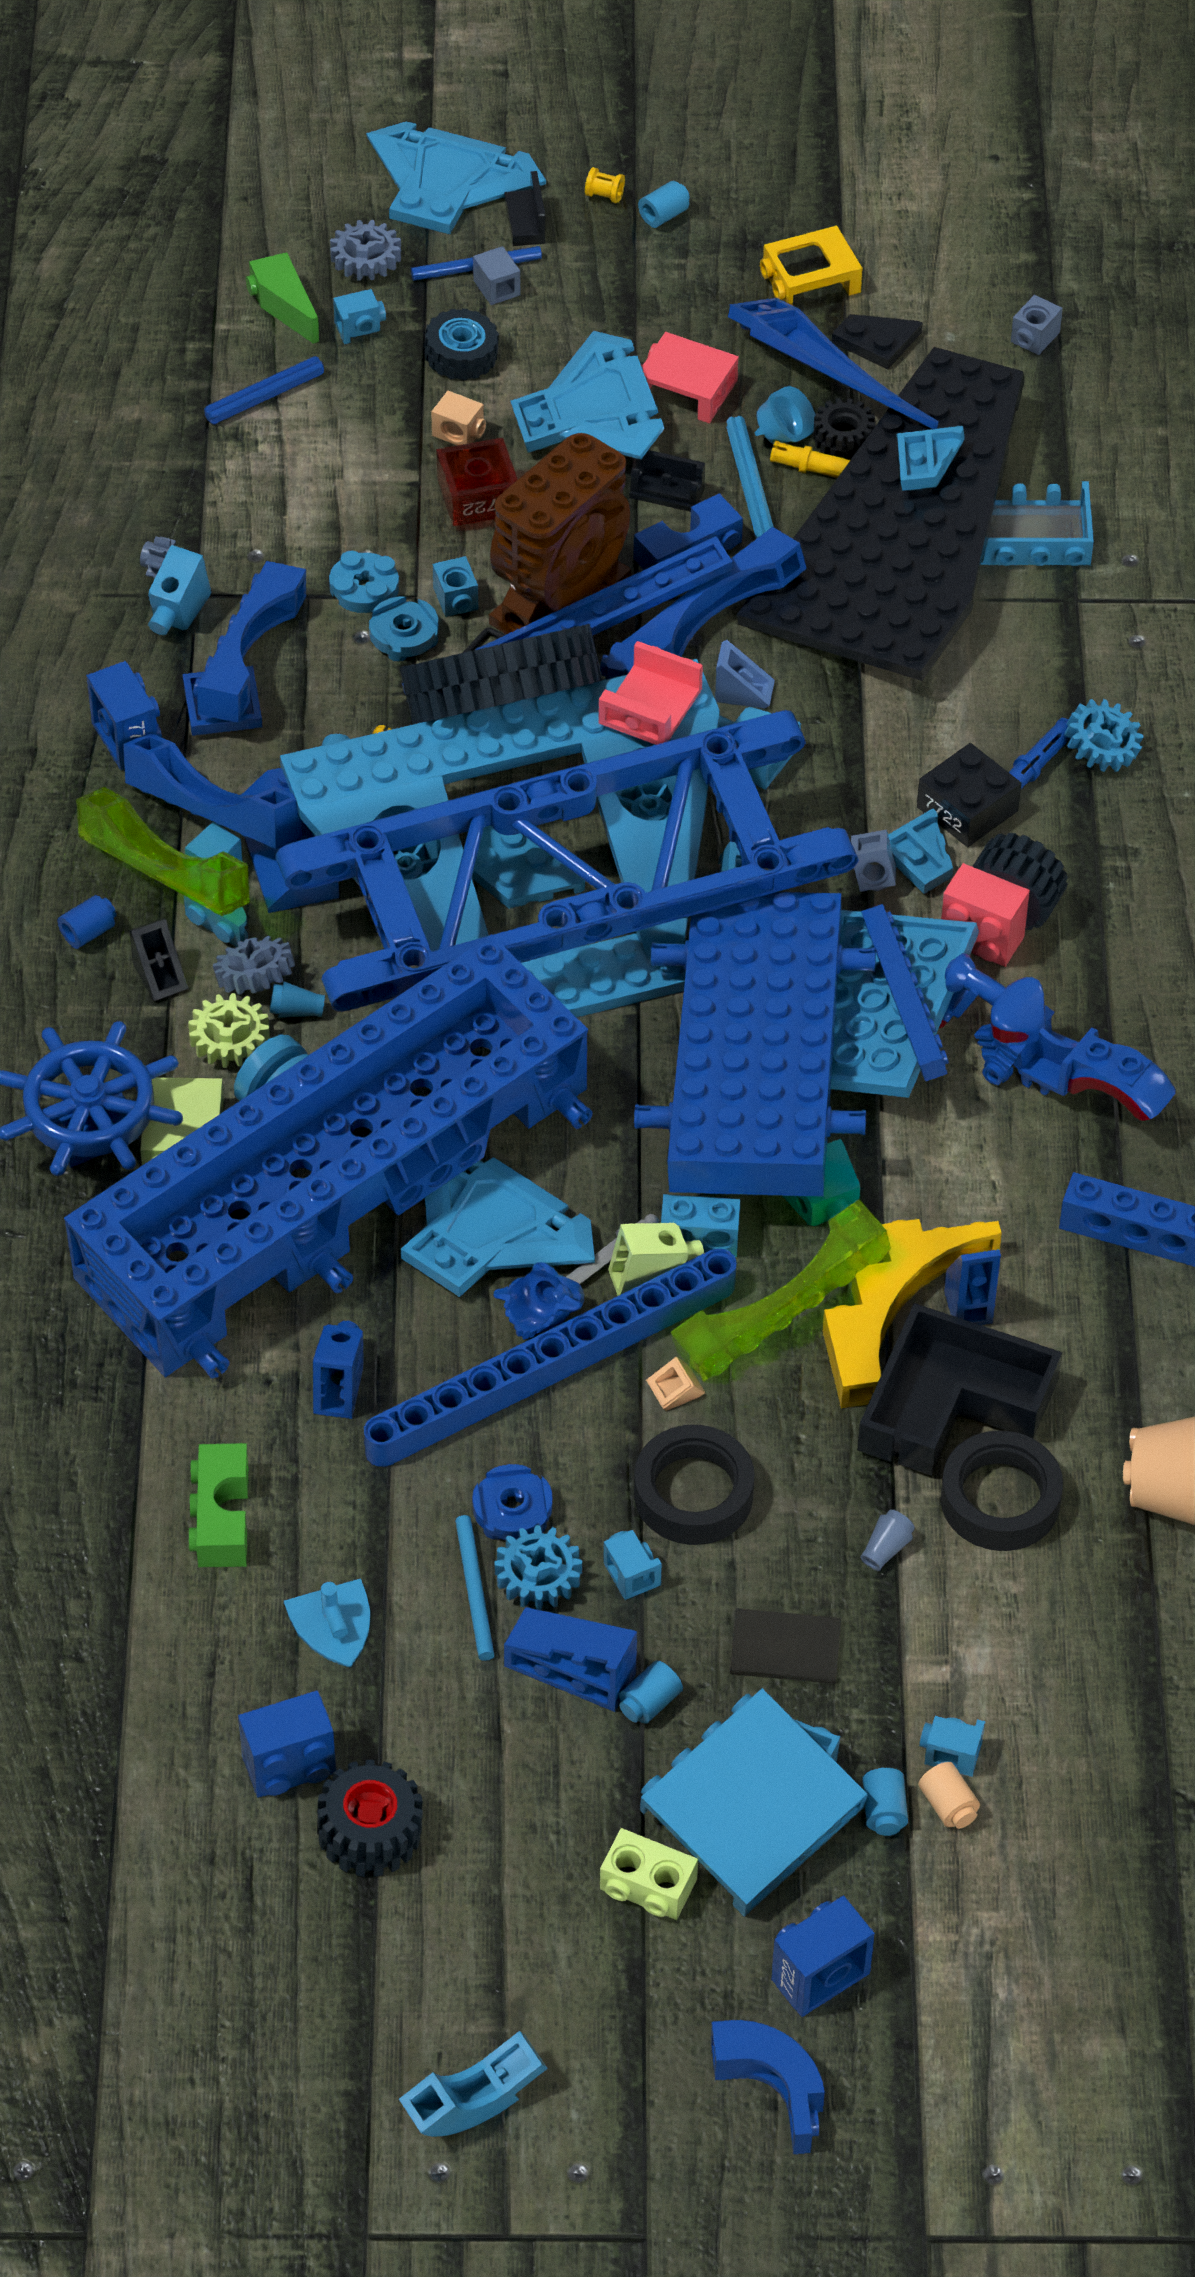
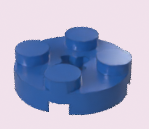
M507 1464L493 1468L486 1473V1478L480 1482L479 1486L477 1483L473 1490L472 1506L475 1520L483 1528L484 1534L492 1540H506L508 1535L517 1540L520 1528H524L528 1534L534 1533L535 1525H540L543 1533L552 1514L553 1498L551 1487L543 1476L540 1479L537 1475L531 1473V1468L523 1465ZM508 1497H515L517 1502H523L516 1508H509L503 1505L507 1503Z

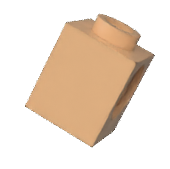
M447 391L431 411L432 436L467 450L476 438H481L485 431L484 405L454 392Z

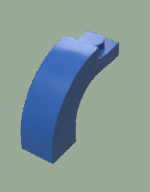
M744 2020L713 2021L711 2025V2049L715 2080L755 2079L775 2089L783 2098L788 2110L793 2154L811 2153L812 2137L819 2136L818 2112H823L825 2095L823 2081L812 2058L794 2039L768 2025Z

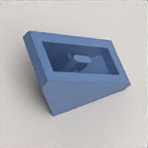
M728 640L723 641L716 667V702L764 709L770 706L775 680Z

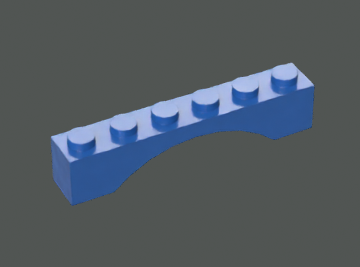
M771 527L731 558L733 570L689 590L622 643L632 645V648H634L635 643L639 641L682 657L688 642L712 616L744 598L766 591L781 589L805 571L807 568L800 543Z
M266 561L261 572L255 573L251 590L248 594L242 596L240 610L237 615L233 614L231 616L228 631L225 636H220L214 657L209 656L202 678L198 677L195 681L193 697L197 699L198 714L239 723L250 702V673L243 662L246 652L266 631L296 617L306 598V569Z
M152 733L145 734L123 744L125 783L140 789L141 792L152 794L165 800L168 804L184 808L193 815H200L219 826L232 829L244 837L264 843L272 849H280L302 837V820L299 817L296 799L292 793L276 786L254 796L238 795L225 791L197 772L175 743Z

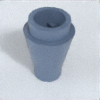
M889 1510L886 1515H880L866 1549L860 1556L861 1560L873 1570L880 1571L885 1563L913 1540L914 1524L905 1515L895 1510Z

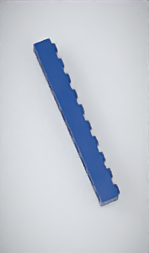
M883 904L861 911L873 947L876 948V955L925 1082L948 1074L945 1064L949 1063L946 1052L939 1049L943 1047L939 1034H933L937 1032L933 1019H927L931 1015L927 1004L921 1003V1001H924L921 988H915L918 985L915 973L909 972L913 970L909 957H903V955H906V950L903 942L897 941L901 939L896 926H891L895 924L891 911L886 912Z

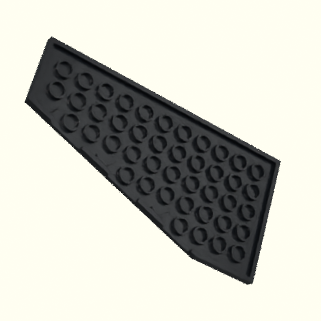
M933 347L898 396L937 420V429L963 426L965 440L937 487L902 491L897 434L931 430V428L889 408L793 539L801 545L807 569L781 589L750 596L737 614L738 624L923 681L973 608V596L992 526L991 518L998 487L1001 486L1011 430L1015 413L1019 408L1025 382L1024 372Z

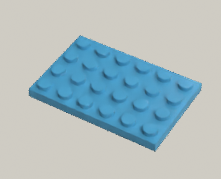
M841 910L842 928L840 944H842V948H872L873 944L866 929L862 913L859 911ZM892 915L895 924L891 926L897 927L901 938L897 941H902L906 950V955H903V957H909L913 969L909 972H914L918 981V985L915 988H921L924 1001H921V1003H926L931 1016L927 1017V1019H933L936 1031H938L954 992H949L946 988V968L950 961L961 953H967L970 956L979 935L977 923ZM876 955L875 972L842 970V973L838 974L831 1089L909 1098L921 1070Z

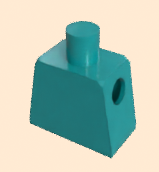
M841 1139L827 1144L824 1197H783L808 1225L816 1226L831 1220L836 1230L840 1232L850 1229L856 1223L857 1218L852 1211L859 1207L860 1184L844 1143Z

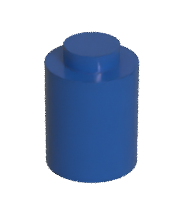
M94 895L58 917L57 922L66 941L73 948L78 949L114 927V917L117 914L114 906L107 898L102 899Z

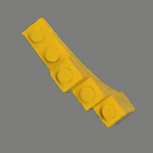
M920 1219L896 1220L891 1223L882 1224L880 1250L883 1263L869 1262L853 1267L851 1290L855 1305H839L832 1309L824 1310L823 1336L841 1408L869 1404L881 1377L879 1351L887 1329L901 1307L920 1288L945 1273L947 1268L960 1255L1000 1250L1002 1233L998 1221L974 1222L970 1225L950 1228L937 1227L928 1231L922 1230Z

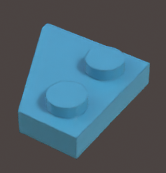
M963 426L897 434L902 491L937 487L965 440Z
M934 809L929 810L888 834L896 867L923 894L949 880L953 874L952 862L949 854L946 853V842L943 833H940L937 823L938 815Z

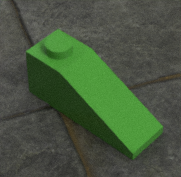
M288 253L249 261L250 276H246V285L250 296L255 295L262 309L311 343L319 342L318 316Z

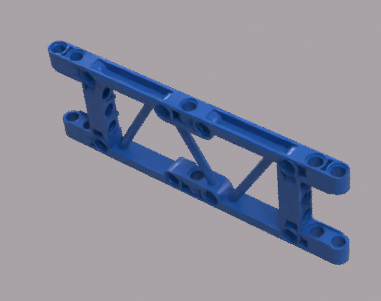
M787 710L771 713L283 846L278 850L275 857L285 884L290 889L302 888L309 890L353 877L357 878L384 948L379 951L342 960L337 966L328 969L322 975V982L333 1010L344 1012L396 998L486 938L483 937L455 945L484 827L489 825L496 832L503 835L521 833L597 889L544 905L539 912L537 923L494 934L493 936L520 963L850 871L857 865L859 859L847 831L844 829L826 827L779 840L748 771L787 760L790 755L797 753L804 747L806 741L794 713ZM700 769L706 785L710 784L717 800L716 809L718 813L723 814L729 827V839L731 842L736 843L742 857L741 867L668 886L693 770ZM677 775L650 892L645 893L642 887L631 882L614 884L536 827L559 819L567 821L591 813L595 808L597 796ZM468 831L439 950L431 951L393 851ZM414 965H415V966H419V967H418V968H411V967H409V966H414Z

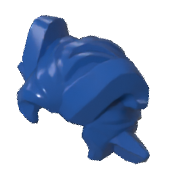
M537 1262L533 1265L532 1271L525 1277L517 1278L508 1287L496 1289L493 1294L496 1299L505 1301V1314L514 1325L516 1335L518 1337L522 1336L523 1340L529 1337L532 1338L538 1333L563 1323L570 1313L582 1308L585 1296L579 1283L558 1275L553 1267L544 1262Z

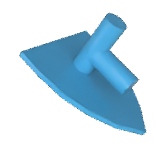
M361 1578L335 1585L333 1582H326L319 1591L284 1600L283 1603L288 1617L298 1636L312 1650L327 1660L351 1668L364 1648L370 1627L371 1613Z

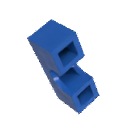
M719 493L691 507L690 532L680 533L673 531L661 521L634 534L633 559L645 570L717 536L725 550H730L742 543L743 518Z

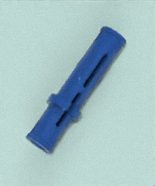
M1060 718L1025 755H1020L1016 758L1013 768L1009 773L1022 782L1021 789L1028 782L1035 781L1040 776L1041 769L1071 739L1064 735L1068 727L1066 723L1069 719ZM1052 742V746L1046 752H1043V749ZM1030 763L1032 766L1022 774V770Z

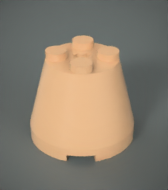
M1195 1417L1143 1428H1132L1129 1440L1132 1458L1131 1461H1125L1123 1466L1124 1484L1131 1485V1507H1138L1195 1525Z

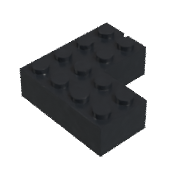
M914 1303L860 1421L857 1451L890 1462L892 1457L896 1456L899 1457V1465L932 1476L958 1414L1034 1439L1059 1380L1063 1352Z

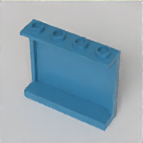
M763 1688L753 1697L750 1694L743 1696L732 1708L731 1712L733 1715L723 1724L720 1721L713 1723L703 1733L701 1737L703 1742L693 1751L690 1748L684 1749L671 1763L673 1769L663 1778L656 1775L648 1781L641 1790L643 1795L640 1802V1811L645 1814L649 1810L734 1897L733 1906L744 1917L865 1807L867 1793Z

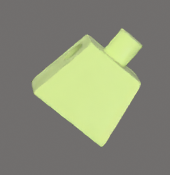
M675 1223L621 1224L608 1268L617 1295L619 1296L704 1254L703 1245L700 1240L685 1242L679 1225Z

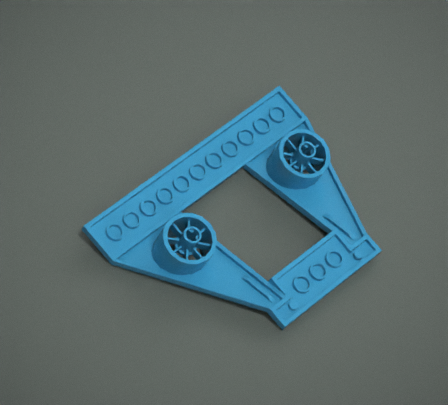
M704 673L702 676L701 692L669 741L718 728L720 709ZM624 675L529 699L280 755V765L289 790L296 799L300 819L315 836L449 801L444 784L580 752L586 764L655 744L599 724V698L605 689L616 693L627 676ZM700 769L693 770L668 886L690 881L696 877L710 785H706ZM677 775L596 797L621 883H635L642 887L645 893L652 890ZM459 834L393 851L431 951L439 950L463 854ZM353 877V879H354V880L357 882V884L359 885V883H358V881H357V878H356V877ZM472 879L455 945L489 936ZM689 917L638 930L635 934L573 948L521 964L575 1017L684 991L685 967H652L651 947L652 942L685 944Z

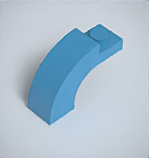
M519 2031L474 2066L449 2076H440L432 2072L399 2098L420 2133L431 2137L452 2135L475 2127L510 2107L519 2100L516 2093L548 2068L526 2035Z

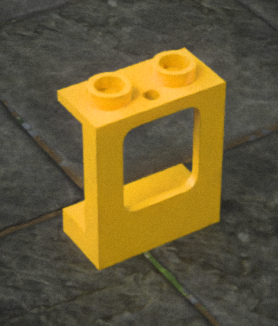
M838 226L764 245L763 259L760 260V270L764 279H769L772 284L775 298L793 305V295L837 283L843 285L849 296L861 293L863 268ZM815 245L821 249L830 264L829 267L791 276L785 270L778 255Z

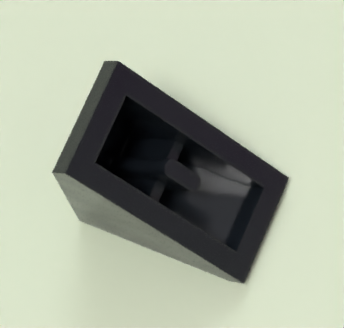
M165 918L129 930L133 965L153 1001L189 989Z

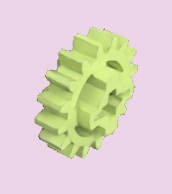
M231 993L229 1000H223V997L218 994L216 995V1002L213 1004L207 1000L202 1001L203 1011L194 1009L193 1020L188 1022L191 1047H196V1055L202 1057L207 1054L208 1064L210 1065L216 1062L217 1059L222 1060L223 1068H227L229 1061L234 1060L238 1066H242V1058H248L258 1046L270 1039L268 1014H262V1005L258 1003L251 1006L250 997L248 996L243 998L242 1001H237L235 993Z

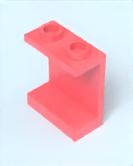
M665 332L658 343L652 344L648 358L643 365L641 364L650 389L655 385L697 399L698 420L710 424L738 381L739 356Z
M637 641L634 645V666L616 693L605 689L599 698V724L655 745L668 742L702 690L703 665L691 659L683 658L661 650L658 647Z

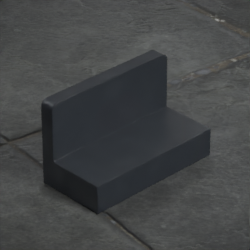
M530 171V190L505 192V206L513 246L545 244V209L537 171Z

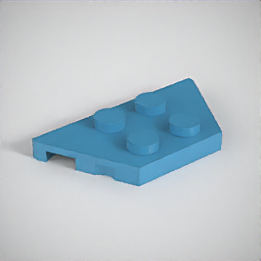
M491 825L484 827L472 878L508 909L526 905L531 901L541 902L553 899V893L573 889L574 894L585 890V880L521 833L503 835L496 832Z

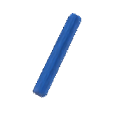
M313 356L207 405L204 408L205 417L210 424L215 425L324 373V365L317 356Z

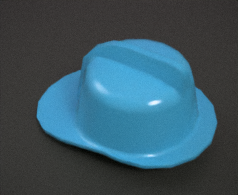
M792 386L783 387L772 393L757 411L759 428L755 431V436L764 435L772 444H774L775 440L787 444L798 442L814 432L815 412L810 401L799 389Z

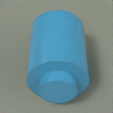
M670 181L641 198L638 202L639 212L649 226L657 228L688 209L689 192L684 185L676 181Z
M655 1660L619 1693L620 1709L632 1722L639 1721L647 1724L683 1691L681 1680L668 1665Z
M893 1768L871 1770L862 1779L863 1790L867 1793L865 1803L866 1825L879 1835H894L908 1823L904 1775L901 1771Z

